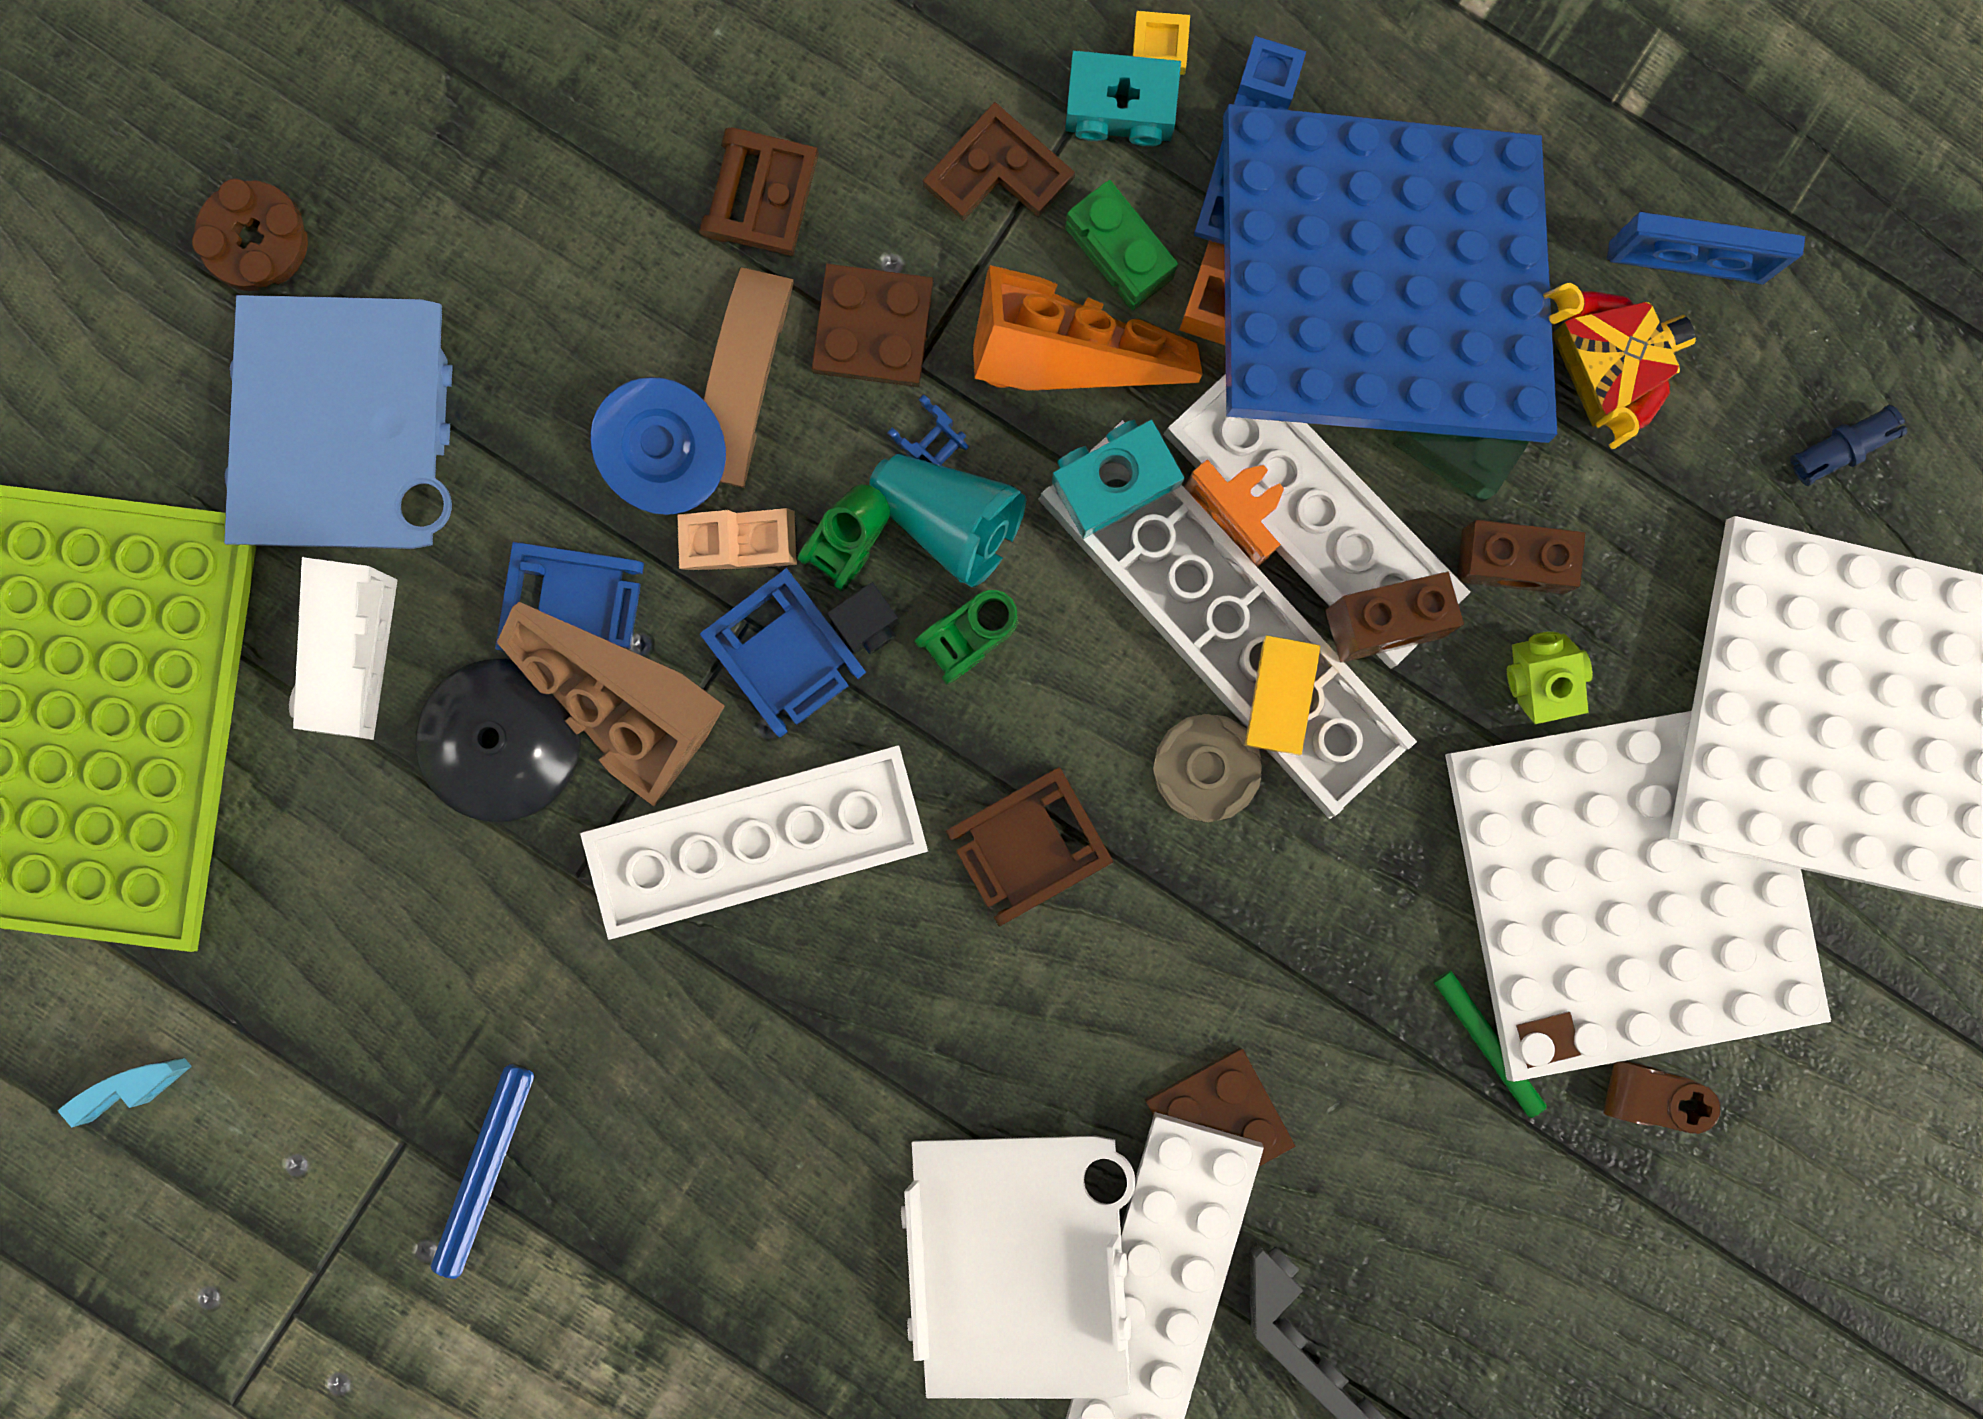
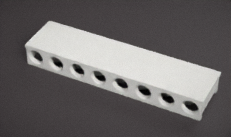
M1122 420L1116 427H1114V429L1124 424L1125 422ZM1105 437L1090 452L1109 443L1107 438ZM1107 463L1099 470L1102 482L1109 487L1120 488L1130 481L1128 470L1119 463ZM1054 485L1049 486L1041 493V496L1038 498L1041 504L1246 728H1248L1264 637L1267 635L1321 645L1302 755L1297 756L1267 751L1329 819L1341 812L1346 804L1404 751L1410 749L1417 742L1344 662L1340 663L1339 657L1182 485L1085 539L1079 533Z

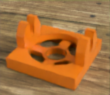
M1207 459L1192 472L1184 488L1258 567L1281 545L1261 521L1277 508L1284 488L1279 483L1268 488L1259 497H1254L1251 494V489L1259 484L1267 473L1268 469L1265 465L1243 469L1227 482Z

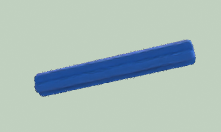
M509 1064L503 1069L431 1264V1270L440 1276L456 1279L463 1272L534 1079V1073L527 1068Z

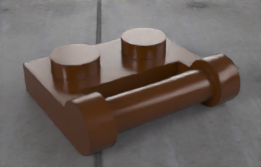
M725 128L721 143L725 153L709 215L703 216L699 233L716 241H731L793 256L819 155L818 148L738 128ZM753 154L759 156L743 223L730 220L746 155Z

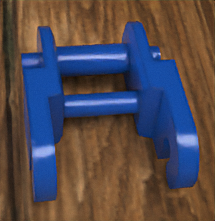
M924 394L918 401L937 419L936 426L920 443L915 442L911 444L905 438H901L894 428L887 432L889 437L910 457L920 460L923 458L927 462L941 466L958 447L965 451L969 448L963 440L966 435L962 431L956 434L951 429L953 420L937 405H932L929 398ZM942 431L950 440L933 457L925 448Z

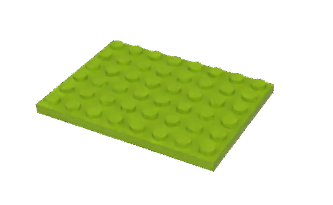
M0 485V928L187 952L198 951L257 546L224 544L226 513Z

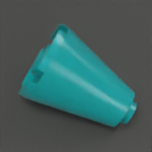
M896 454L890 460H881L875 467L869 482L870 486L878 489L886 497L890 507V517L959 582L965 583L970 587H977L984 582L1003 559V557L995 552L1000 547L1004 538L1013 542L1023 519L1027 501L1026 496L1016 489L1015 486L902 454Z

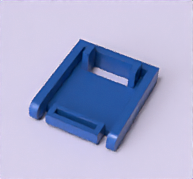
M513 542L497 640L512 607L520 602L524 574L543 576L539 611L625 649H631L641 584L622 581L623 572L632 575L643 574L644 563L624 558ZM496 641L495 649L500 652H505Z
M787 568L700 633L701 637L779 738L788 733L785 723L776 716L784 709L795 724L798 725L849 686L837 671L843 664L846 663L849 672L857 679L866 673ZM774 596L786 612L742 644L731 628Z

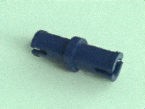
M1889 404L1881 411L1852 426L1842 424L1832 430L1831 437L1800 453L1792 455L1790 458L1791 464H1800L1793 467V470L1805 486H1810L1816 480L1847 464L1855 467L1866 460V454L1897 438L1905 436L1907 434V427L1904 425L1899 428L1897 427L1904 424L1905 420L1897 408Z

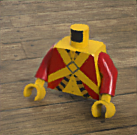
M1566 283L1543 294L1544 299L1551 298L1558 306L1559 312L1549 316V321L1552 324L1573 318L1565 321L1552 333V336L1592 427L1608 426L1615 436V440L1609 444V447L1615 449L1633 438L1640 429L1650 424L1670 394L1669 379L1680 372L1674 352L1695 344V331L1690 320L1684 314L1660 323L1653 306L1649 302L1634 304L1627 296L1597 291H1581L1576 285Z

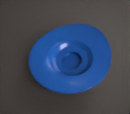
M645 377L631 380L609 393L595 413L591 428V448L595 463L610 488L629 504L655 514H678L697 507L715 491L723 475L726 462L724 435L714 412L708 404L687 386L674 380L660 377Z

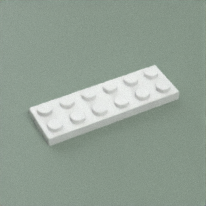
M1226 374L1164 432L1163 435L1195 468H1198L1208 459L1227 482L1243 469L1265 465L1268 471L1261 482L1251 489V494L1254 497H1259L1268 488L1279 483L1283 486L1284 491L1277 508L1261 522L1281 544L1276 551L1329 606L1344 595L1449 571L1458 604L1470 593L1456 576L1307 423L1226 417ZM1417 645L1376 655L1392 669Z
M899 745L580 833L608 940L928 852Z
M1157 1112L1154 1113L1135 1178L1134 1193L1128 1203L1121 1227L1122 1253H1125L1127 1257V1274L1123 1276L1126 1316H1129L1131 1321L1130 1340H1127L1131 1392L1128 1395L1110 1399H1071L1066 1419L1185 1418L1264 1147L1261 1142Z

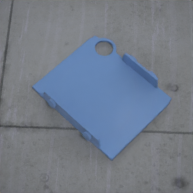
M236 295L233 360L230 364L232 394L228 467L225 471L227 499L224 544L415 549L433 545V533L440 530L447 523L452 510L449 491L443 483L435 478L436 455H444V445H449L450 424L445 423L447 387H452V365H448V360L441 349V304L422 299ZM418 484H429L436 487L444 501L443 512L439 519L433 524L424 527L414 526L407 522L401 511V502L404 494L411 487Z

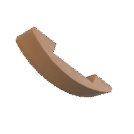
M742 267L738 273L721 327L704 401L714 412L724 435L726 462L719 483L744 488L757 437L755 429L778 333H782L794 280Z

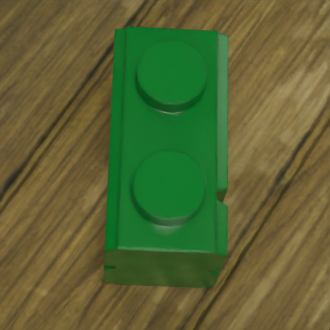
M1111 180L1102 184L1067 213L1065 229L1111 286L1119 287V296L1132 311L1174 279L1175 271L1178 267L1177 261Z

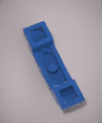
M1255 36L1234 105L1288 110L1306 51ZM1222 140L1194 236L1224 245V155Z

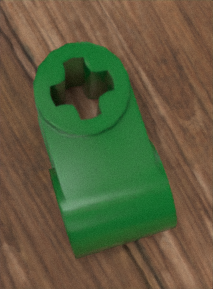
M861 484L854 486L824 514L817 529L801 549L797 560L802 564L812 563L835 580V588L841 592L844 591L866 563L871 547L888 522L890 507L886 497L878 489L870 485Z
M986 590L979 593L954 613H950L937 621L918 636L914 643L918 648H926L944 672L942 680L946 685H949L985 658L987 653L1015 632L1018 624V611L1013 599L1006 593L999 590ZM990 602H999L1007 607L1009 611V619L1006 625L997 631L984 629L978 620L980 609ZM943 639H946L957 653V659H954L943 645Z

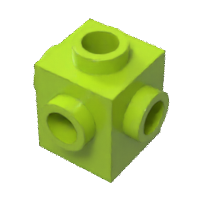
M1557 632L1537 633L1531 636L1529 641L1512 644L1514 664L1507 666L1509 688L1515 698L1517 697L1520 707L1534 724L1589 713L1586 682L1592 681L1593 674L1590 658L1584 649L1580 650L1565 633L1560 634Z

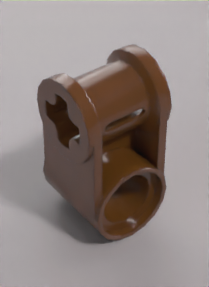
M1620 1061L1615 1062L1613 1065L1603 1114L1636 1124L1657 1125L1683 1132L1700 1134L1710 1130L1717 1123L1720 1116V1102L1717 1095L1709 1087L1689 1078L1664 1073L1660 1069L1637 1063ZM1693 1098L1698 1101L1696 1110H1687L1686 1112L1679 1110L1681 1100L1686 1101Z

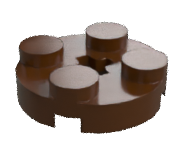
M230 179L224 182L219 190L214 192L200 209L195 223L192 245L196 253L200 255L206 268L221 281L239 290L257 291L260 290L258 287H267L272 283L279 285L295 274L305 258L308 237L307 232L304 230L300 210L280 189L261 181ZM253 223H259L257 231L264 236L262 242L259 245L250 242L246 249L241 248L242 238L239 235L242 229L250 227Z

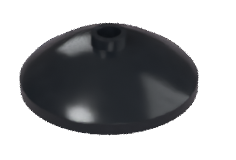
M490 659L474 662L456 670L434 689L419 717L416 731V752L419 766L426 782L446 805L458 813L477 820L507 822L522 819L539 812L562 793L571 780L579 760L581 732L576 735L565 722L571 715L552 693H540L512 660ZM494 728L499 734V742L494 748L487 749L482 743V736L486 730Z

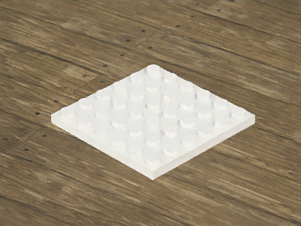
M1738 516L1726 519L1669 840L1983 909V575Z
M1692 711L1445 755L1506 1078L1509 1081L1515 1082L1831 1022L1801 869L1669 840ZM1569 1011L1571 1012L1575 1028L1574 1044L1581 1055L1549 1063L1555 1053L1552 1040L1542 1033H1530L1520 1042L1516 1025ZM1526 1063L1536 1067L1527 1069Z

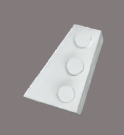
M302 557L296 683L289 701V713L294 718V729L374 740L397 579L370 566Z

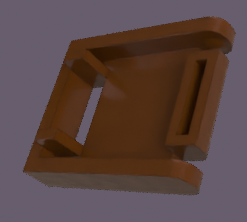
M1060 767L945 831L950 841L961 838L969 830L975 840L956 851L988 908L1006 897L1009 899L1012 907L1005 908L994 916L999 927L1113 863L1112 858ZM1061 797L1064 798L1089 842L1088 845L1070 854L1044 808Z

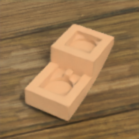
M783 508L742 513L721 510L677 515L679 569L712 570L797 565L795 511Z

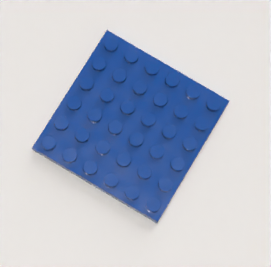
M1228 104L1223 115L1226 417L1549 443L1557 435L1552 323L1549 321L1551 303L1550 298L1544 299L1543 297L1544 293L1550 291L1542 136Z

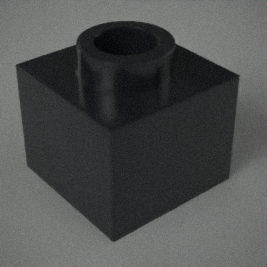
M873 582L827 613L855 654L864 648L868 654L876 652L896 637L892 628L900 624L898 617Z

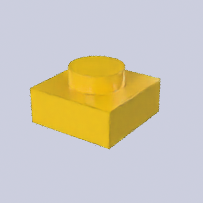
M1137 11L1132 56L1181 61L1180 75H1184L1187 64L1190 15Z

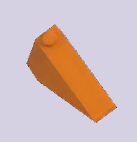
M992 265L989 266L973 345L975 379L986 381L995 387H1014L1027 391L1199 383L1203 373L1197 343L1138 318L1131 319L1127 324L1116 320L1102 310L1103 303L1089 297L1083 306L1057 295L1055 291L1058 284L1044 278Z

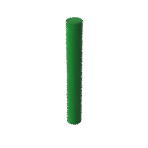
M1449 970L1433 981L1434 985L1528 1118H1533L1543 1112L1547 1105L1529 1079L1515 1082L1507 1080L1499 1037L1454 973Z

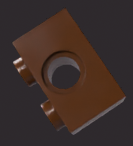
M1475 520L1462 529L1457 579L1461 583L1566 594L1579 588L1581 585L1586 532Z
M1449 571L1344 595L1325 610L1340 663L1442 639L1464 625Z

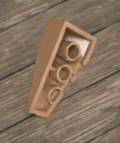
M521 602L512 607L497 640L498 645L540 693H552L571 715L565 722L576 735L584 730L604 753L599 761L608 772L652 806H655L661 800L707 739L725 707L682 673Z

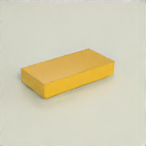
M1267 635L1264 637L1244 746L1297 756L1302 755L1321 645Z

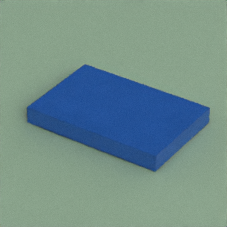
M1639 212L1609 241L1607 260L1613 263L1765 284L1803 255L1805 236Z

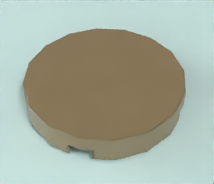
M1210 714L1187 717L1169 729L1156 748L1152 769L1157 791L1168 807L1186 819L1207 823L1231 818L1247 807L1259 789L1262 775L1259 748L1244 746L1247 729L1229 717Z

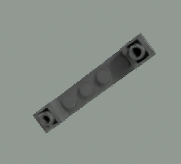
M1256 1242L1249 1249L1250 1329L1256 1339L1337 1419H1387L1368 1398L1364 1396L1357 1403L1343 1389L1349 1382L1348 1379L1326 1357H1323L1317 1364L1302 1349L1309 1341L1288 1319L1284 1317L1278 1324L1275 1322L1283 1311L1304 1291L1293 1278L1299 1271V1268L1277 1246H1274L1268 1253Z

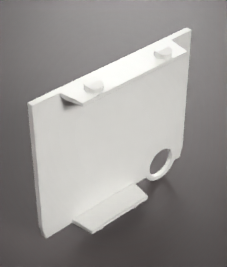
M1100 1136L912 1141L914 1181L904 1191L905 1206H901L902 1228L907 1229L911 1318H908L907 1322L908 1340L913 1341L914 1361L924 1360L926 1398L1110 1399L1130 1394L1127 1340H1130L1131 1321L1130 1317L1126 1316L1123 1276L1127 1274V1257L1125 1253H1122L1119 1209L1130 1201L1134 1193L1135 1175L1128 1160L1116 1152L1115 1139ZM1099 1159H1109L1122 1167L1127 1178V1188L1120 1200L1104 1204L1094 1200L1088 1194L1084 1184V1175L1092 1162Z

